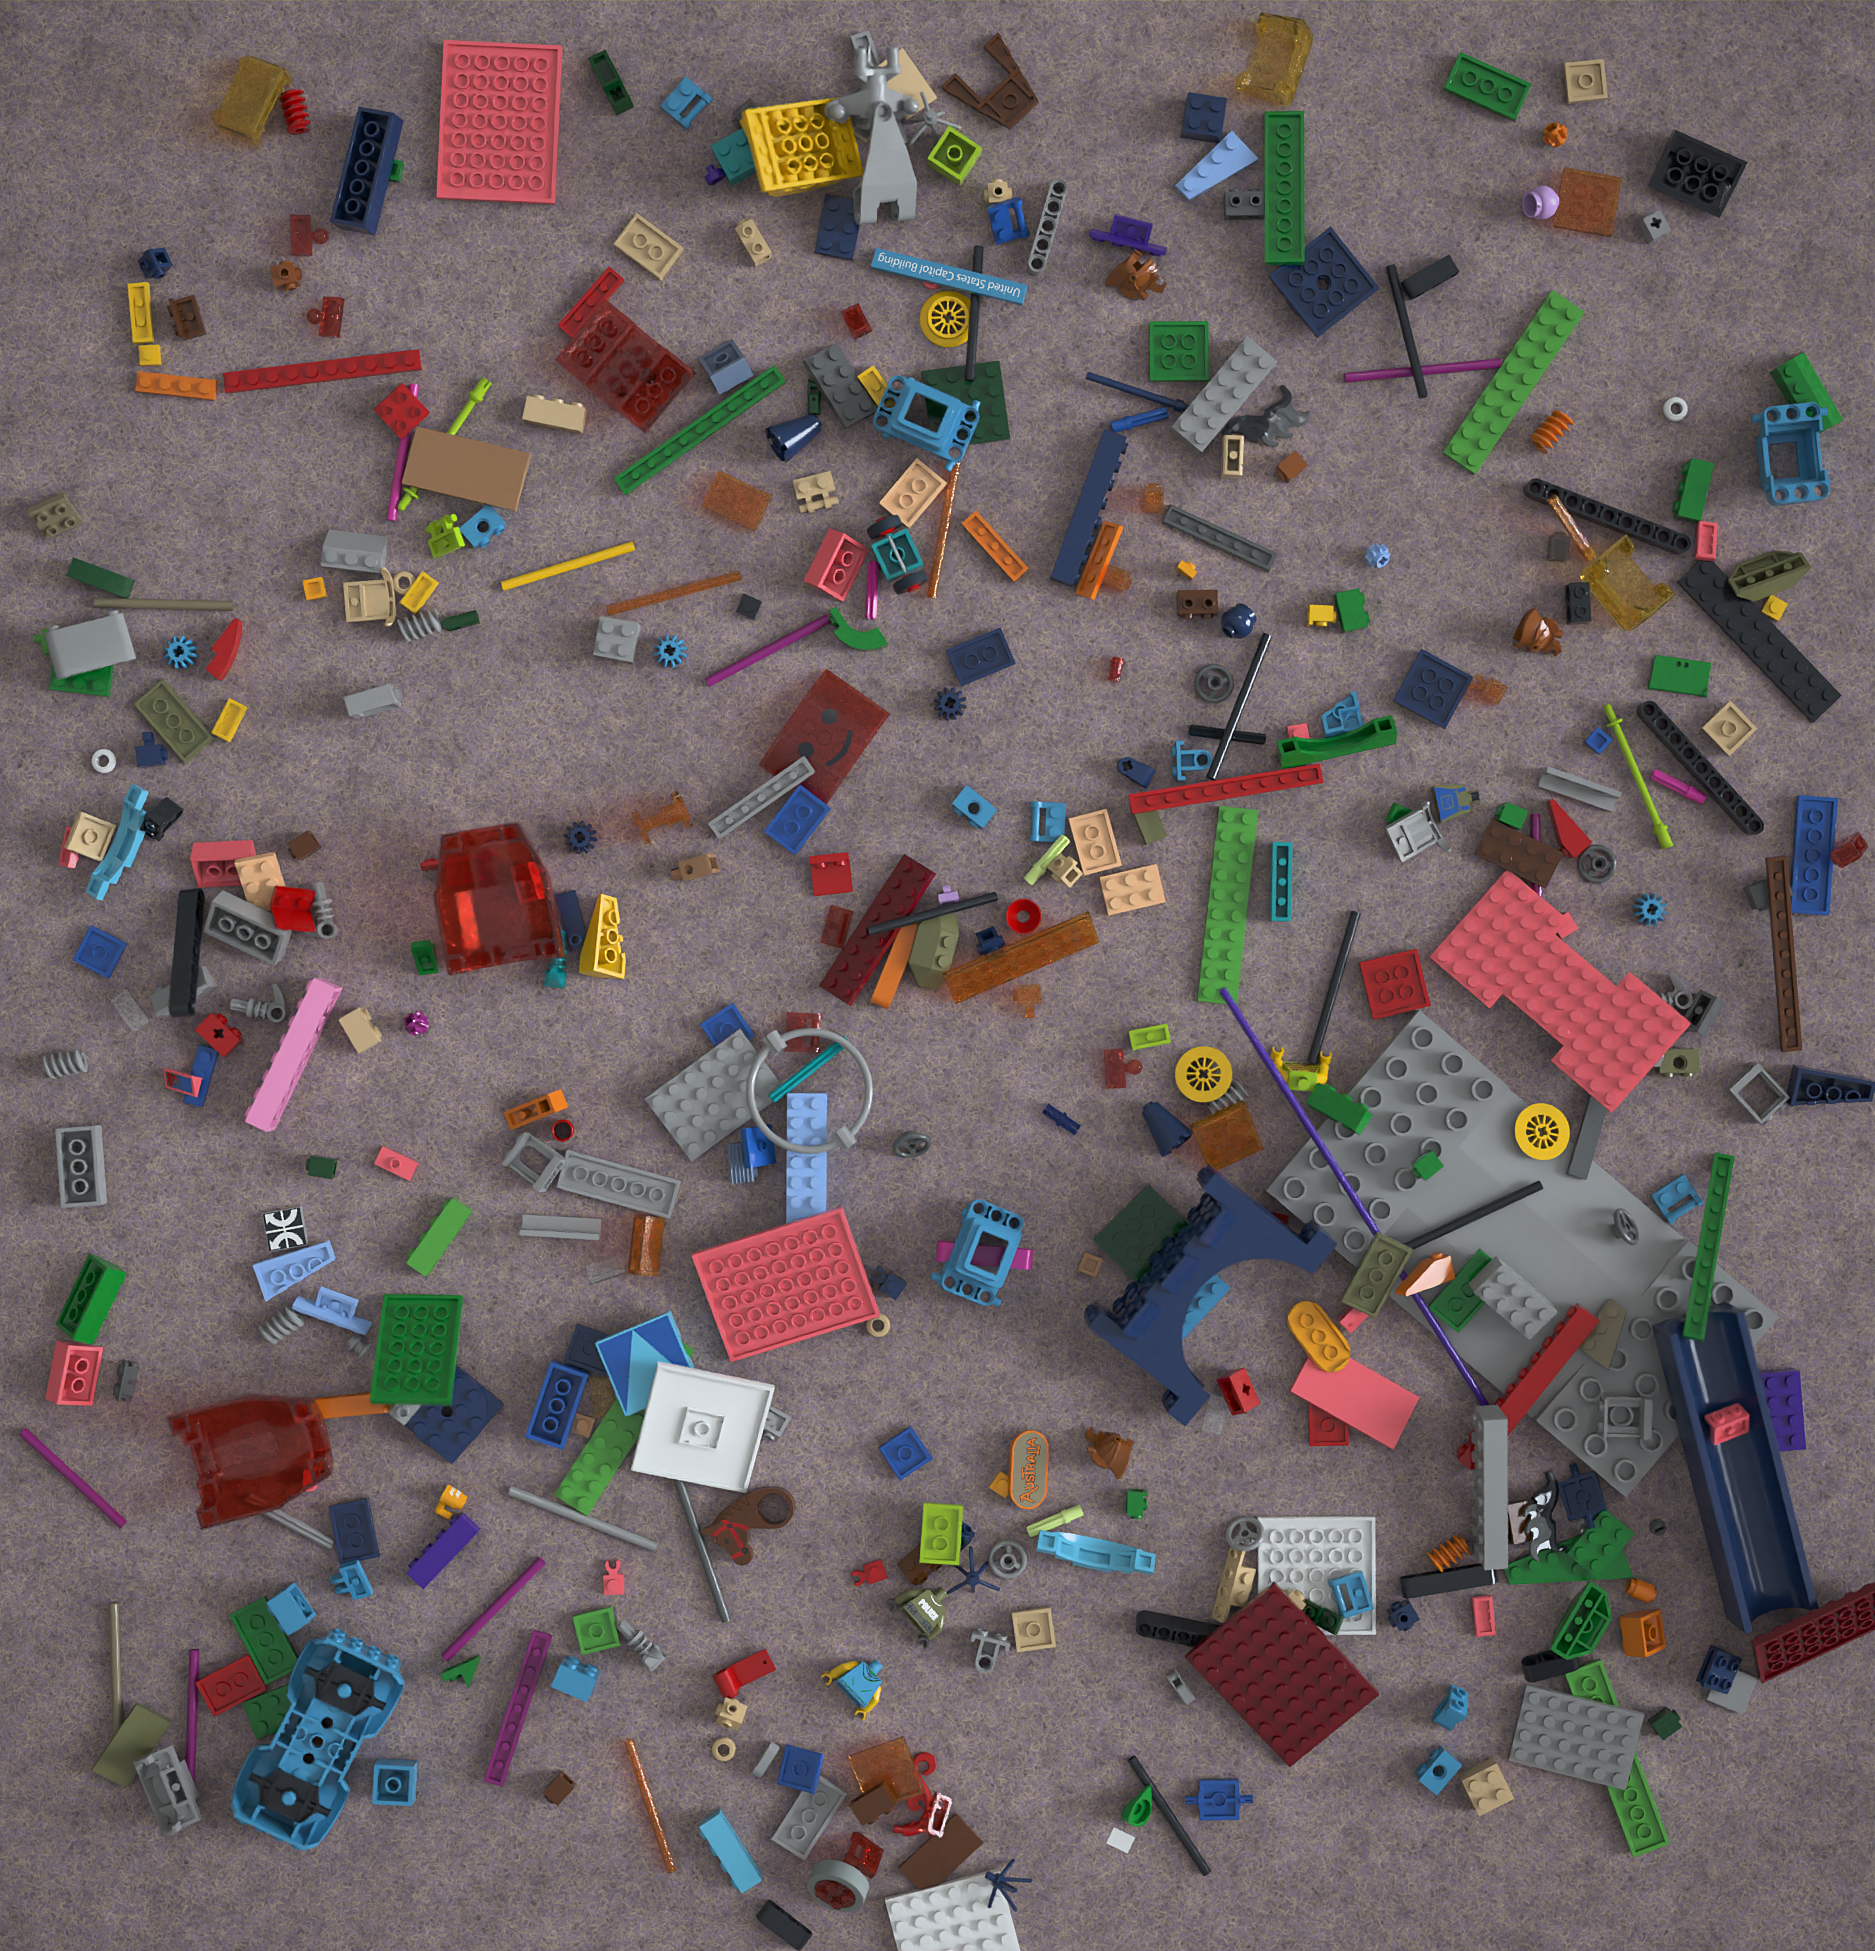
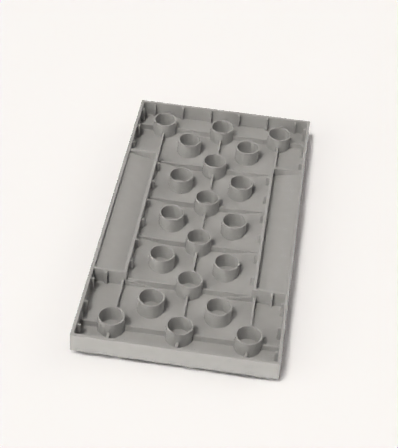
M1415 1010L1345 1093L1352 1098V1102L1356 1104L1361 1102L1369 1107L1368 1111L1372 1115L1360 1136L1326 1116L1317 1125L1315 1130L1379 1231L1402 1244L1540 1180L1543 1190L1414 1249L1403 1269L1409 1275L1422 1260L1429 1258L1430 1254L1442 1252L1443 1255L1451 1256L1454 1274L1456 1275L1480 1248L1491 1258L1497 1255L1552 1303L1557 1313L1530 1340L1487 1303L1482 1306L1459 1333L1431 1311L1457 1354L1503 1394L1506 1393V1387L1511 1382L1514 1383L1518 1378L1517 1374L1521 1368H1526L1530 1363L1529 1359L1532 1354L1539 1352L1542 1348L1541 1344L1547 1336L1551 1337L1556 1324L1566 1318V1312L1572 1305L1575 1306L1579 1303L1597 1317L1611 1298L1627 1310L1609 1370L1580 1349H1577L1527 1411V1414L1620 1494L1627 1497L1679 1435L1652 1325L1687 1313L1698 1248L1689 1240L1679 1235L1593 1160L1587 1180L1566 1174L1574 1149V1144L1571 1141L1568 1142L1564 1151L1553 1159L1537 1160L1524 1153L1516 1141L1515 1124L1520 1113L1528 1105L1514 1094L1508 1085L1420 1010ZM1544 1128L1537 1130L1540 1132L1539 1136L1545 1135L1543 1132ZM1552 1129L1550 1132L1556 1134V1129ZM1526 1130V1135L1532 1134L1531 1131ZM1309 1135L1266 1185L1264 1190L1304 1224L1313 1220L1327 1231L1337 1243L1334 1250L1357 1268L1374 1236ZM1534 1136L1528 1137L1529 1142H1531ZM1427 1150H1432L1444 1167L1428 1180L1424 1181L1421 1178L1418 1180L1411 1172L1413 1167L1410 1164ZM1622 1208L1626 1210L1635 1221L1639 1232V1241L1636 1245H1630L1622 1238L1617 1239L1613 1235L1611 1225L1614 1224V1212L1616 1209ZM1628 1233L1627 1235L1633 1239V1235ZM1716 1264L1709 1306L1727 1302L1744 1311L1754 1347L1778 1319V1316ZM1398 1277L1388 1296L1437 1337L1412 1296L1395 1294L1396 1288L1402 1283V1280ZM1450 1281L1419 1292L1427 1306ZM1600 1396L1648 1397L1652 1399V1440H1643L1637 1437L1603 1438L1599 1436L1596 1425L1597 1421H1600V1413L1597 1411V1403L1600 1401ZM1609 1407L1607 1424L1611 1426L1639 1427L1640 1407Z

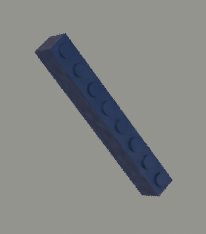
M1104 429L1050 580L1072 587L1073 583L1078 584L1081 575L1078 569L1080 564L1084 565L1088 554L1085 553L1087 546L1091 547L1095 537L1091 535L1093 528L1098 529L1102 518L1098 516L1100 509L1105 510L1108 501L1105 498L1107 491L1111 492L1115 480H1112L1114 472L1118 473L1122 463L1118 461L1120 454L1125 455L1128 443H1125L1126 436Z

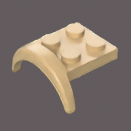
M385 567L380 569L383 575L381 580L343 583L347 623L386 620L385 626H391L396 618V595L392 577Z

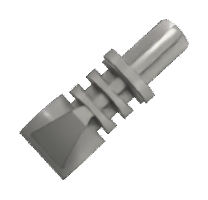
M316 882L312 885L316 900L312 905L318 909L315 911V914H319V917L316 918L317 926L315 927V932L303 933L313 937L333 939L338 935L339 928L336 923L332 922L334 915H331L330 911L333 908H329L332 899H327L324 882ZM328 924L333 929L329 936L324 933V928Z
M1673 972L1668 973L1674 990L1666 992L1665 995L1663 992H1660L1658 996L1676 1009L1690 1007L1693 999L1686 985ZM1679 995H1683L1685 998V1003L1682 1006L1677 1001Z
M272 984L275 998L273 1003L266 1002L263 1004L262 1001L256 1003L254 998H250L249 1001L233 998L230 1001L229 1007L231 1010L244 1012L249 1018L255 1015L256 1018L262 1016L264 1020L268 1017L272 1022H284L289 1017L287 1001L278 984ZM277 1008H280L283 1012L280 1019H277L274 1015V1011Z
M622 1620L617 1625V1629L628 1639L626 1644L628 1646L633 1644L634 1647L632 1649L634 1651L638 1650L637 1654L639 1656L643 1655L640 1659L650 1671H653L667 1658L664 1651L655 1644L651 1647V1641L647 1643L646 1640L648 1638L646 1636L644 1638L641 1637L643 1632L641 1630L636 1631L626 1620Z

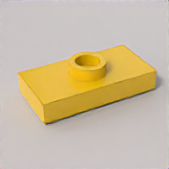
M422 571L399 603L417 615L439 583Z
M229 698L211 733L231 742L248 707Z

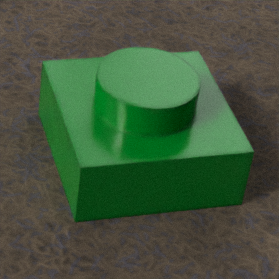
M394 160L389 181L400 183L404 168L403 161Z
M1393 802L1385 820L1393 823L1413 810Z

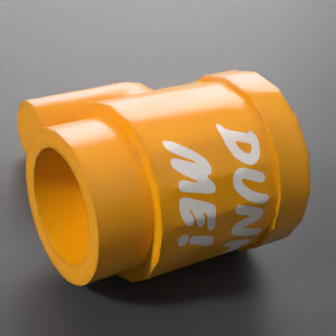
M448 1484L435 1508V1513L450 1520L453 1513L445 1510V1506L447 1505L461 1511L468 1496Z

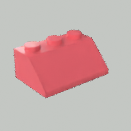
M829 528L805 576L804 582L844 602L869 549L845 533Z
M253 840L193 843L190 860L198 888L242 886L235 866V859L256 855Z
M56 1341L45 1399L61 1405L92 1406L103 1347L74 1341Z

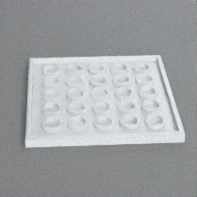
M1375 1516L1257 1517V1520L1262 1523L1265 1530L1264 1539L1257 1547V1595L1275 1581L1282 1590L1285 1589L1287 1591L1289 1587L1293 1591L1297 1589L1304 1595V1601L1305 1599L1311 1600L1338 1613L1339 1608L1332 1587H1329L1328 1580L1362 1570L1374 1609L1345 1618L1337 1635H1376ZM1345 1583L1339 1585L1346 1608H1353ZM1318 1627L1325 1635H1333L1328 1631Z

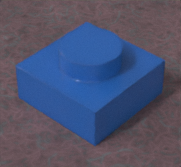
M1596 727L1584 743L1597 755H1600L1612 739L1599 727Z

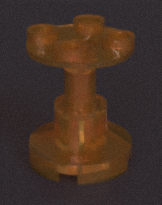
M678 790L670 793L673 803L660 808V813L645 820H642L638 810L634 809L635 812L632 813V817L636 826L640 825L642 828L640 835L645 844L649 843L652 845L648 831L665 823L667 826H670L682 820L686 829L694 826L692 821L688 822L690 814L682 797H677L679 795Z

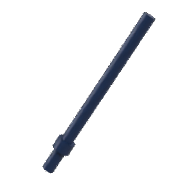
M1087 372L1085 377L1087 380L1172 407L1174 411L1180 413L1182 411L1185 412L1190 406L1185 404V401L1173 400L1091 372Z

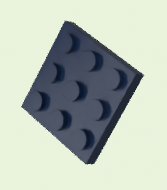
M1421 649L1393 702L1442 729H1446L1473 676Z

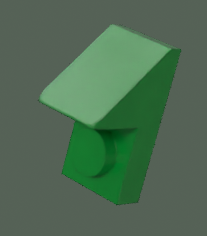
M431 940L411 942V951L419 976L439 973L435 943H431Z
M480 1655L444 1669L440 1674L443 1682L448 1679L450 1682L457 1680L461 1677L460 1674H462L469 1688L481 1659Z

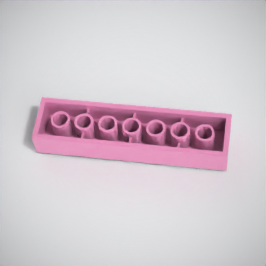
M313 978V980H309L305 988L307 993L304 998L299 1000L296 1007L298 1012L296 1016L291 1017L288 1023L290 1028L287 1034L284 1033L280 1039L279 1044L281 1047L271 1058L273 1064L270 1070L267 1069L262 1077L264 1082L261 1088L258 1087L254 1093L253 1098H255L252 1106L249 1105L245 1112L247 1117L245 1122L263 1131L275 1130L342 991V987L323 978Z

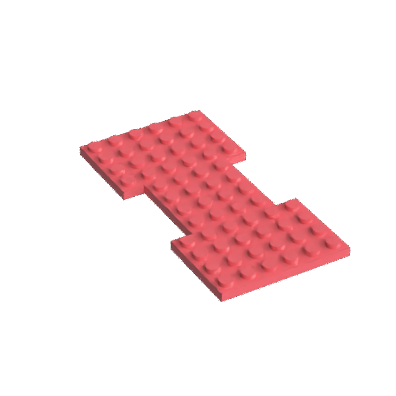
M1506 870L1429 958L1487 1008L1490 1009L1501 995L1510 1000L1563 1046L1550 1061L1612 1113L1691 1023L1631 972L1617 986L1614 985L1556 936L1568 919L1515 874Z

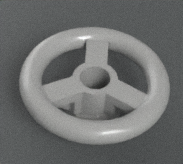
M1253 1517L1237 1518L1230 1523L1226 1530L1228 1544L1238 1551L1255 1549L1262 1543L1265 1535L1262 1523ZM1246 1522L1254 1524L1258 1528L1259 1534L1251 1532L1247 1528ZM1240 1524L1241 1530L1239 1535L1232 1539L1233 1529Z
M1002 1540L996 1543L989 1552V1567L1000 1578H1015L1026 1568V1551L1016 1541ZM1005 1546V1554L1001 1556L1000 1560L994 1562L996 1551ZM1012 1546L1020 1552L1021 1564L1011 1554ZM1006 1557H1010L1012 1560L1011 1562L1006 1563L1004 1559ZM1002 1566L1004 1569L1010 1570L1012 1568H1016L1017 1570L1011 1573H1004L997 1568Z

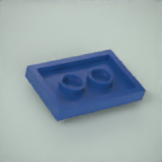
M800 784L764 832L796 855L831 808Z

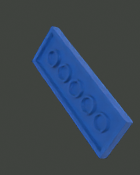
M1797 796L1790 881L1794 894L1790 896L1792 913L1830 915L1838 798Z

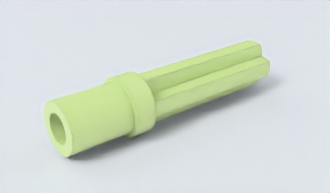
M1061 835L1041 859L1035 862L1024 879L1033 885L1069 844V839Z
M1079 1504L1031 1524L1026 1529L1029 1536L1033 1537L1038 1535L1040 1530L1047 1531L1064 1523L1067 1524L1076 1518L1084 1516Z

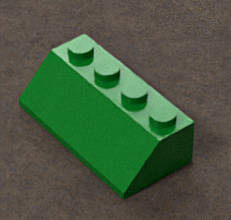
M1805 352L1770 372L1788 405L1815 402L1820 408L1827 407L1828 415L1822 416L1823 430L1819 434L1843 421ZM1806 409V415L1812 417V411Z
M89 1253L56 1325L73 1340L93 1345L127 1273L119 1266Z

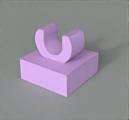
M950 885L942 886L943 894H938L940 906L959 901L958 891L951 892Z

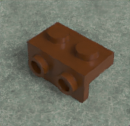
M194 295L178 300L168 299L170 305L167 306L170 316L174 317L175 324L173 329L176 336L186 341L207 334Z
M921 1543L897 1563L903 1574L915 1586L924 1583L928 1578L927 1576L933 1571L939 1570L943 1565L920 1563Z

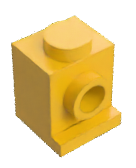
M1309 605L1307 607L1306 627H1311L1313 623H1316L1317 627H1327V624L1336 623V611H1333V606Z

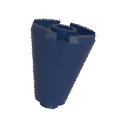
M809 414L769 426L765 429L767 440L769 438L772 440L773 444L770 446L776 456L782 462L785 461L787 463L821 431L822 423L817 416Z
M1151 1101L1143 1107L1142 1115L1162 1157L1172 1153L1170 1149H1178L1194 1134L1190 1128L1160 1103H1153Z

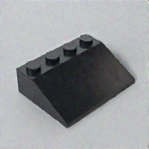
M1673 129L1648 186L1720 218L1748 162Z

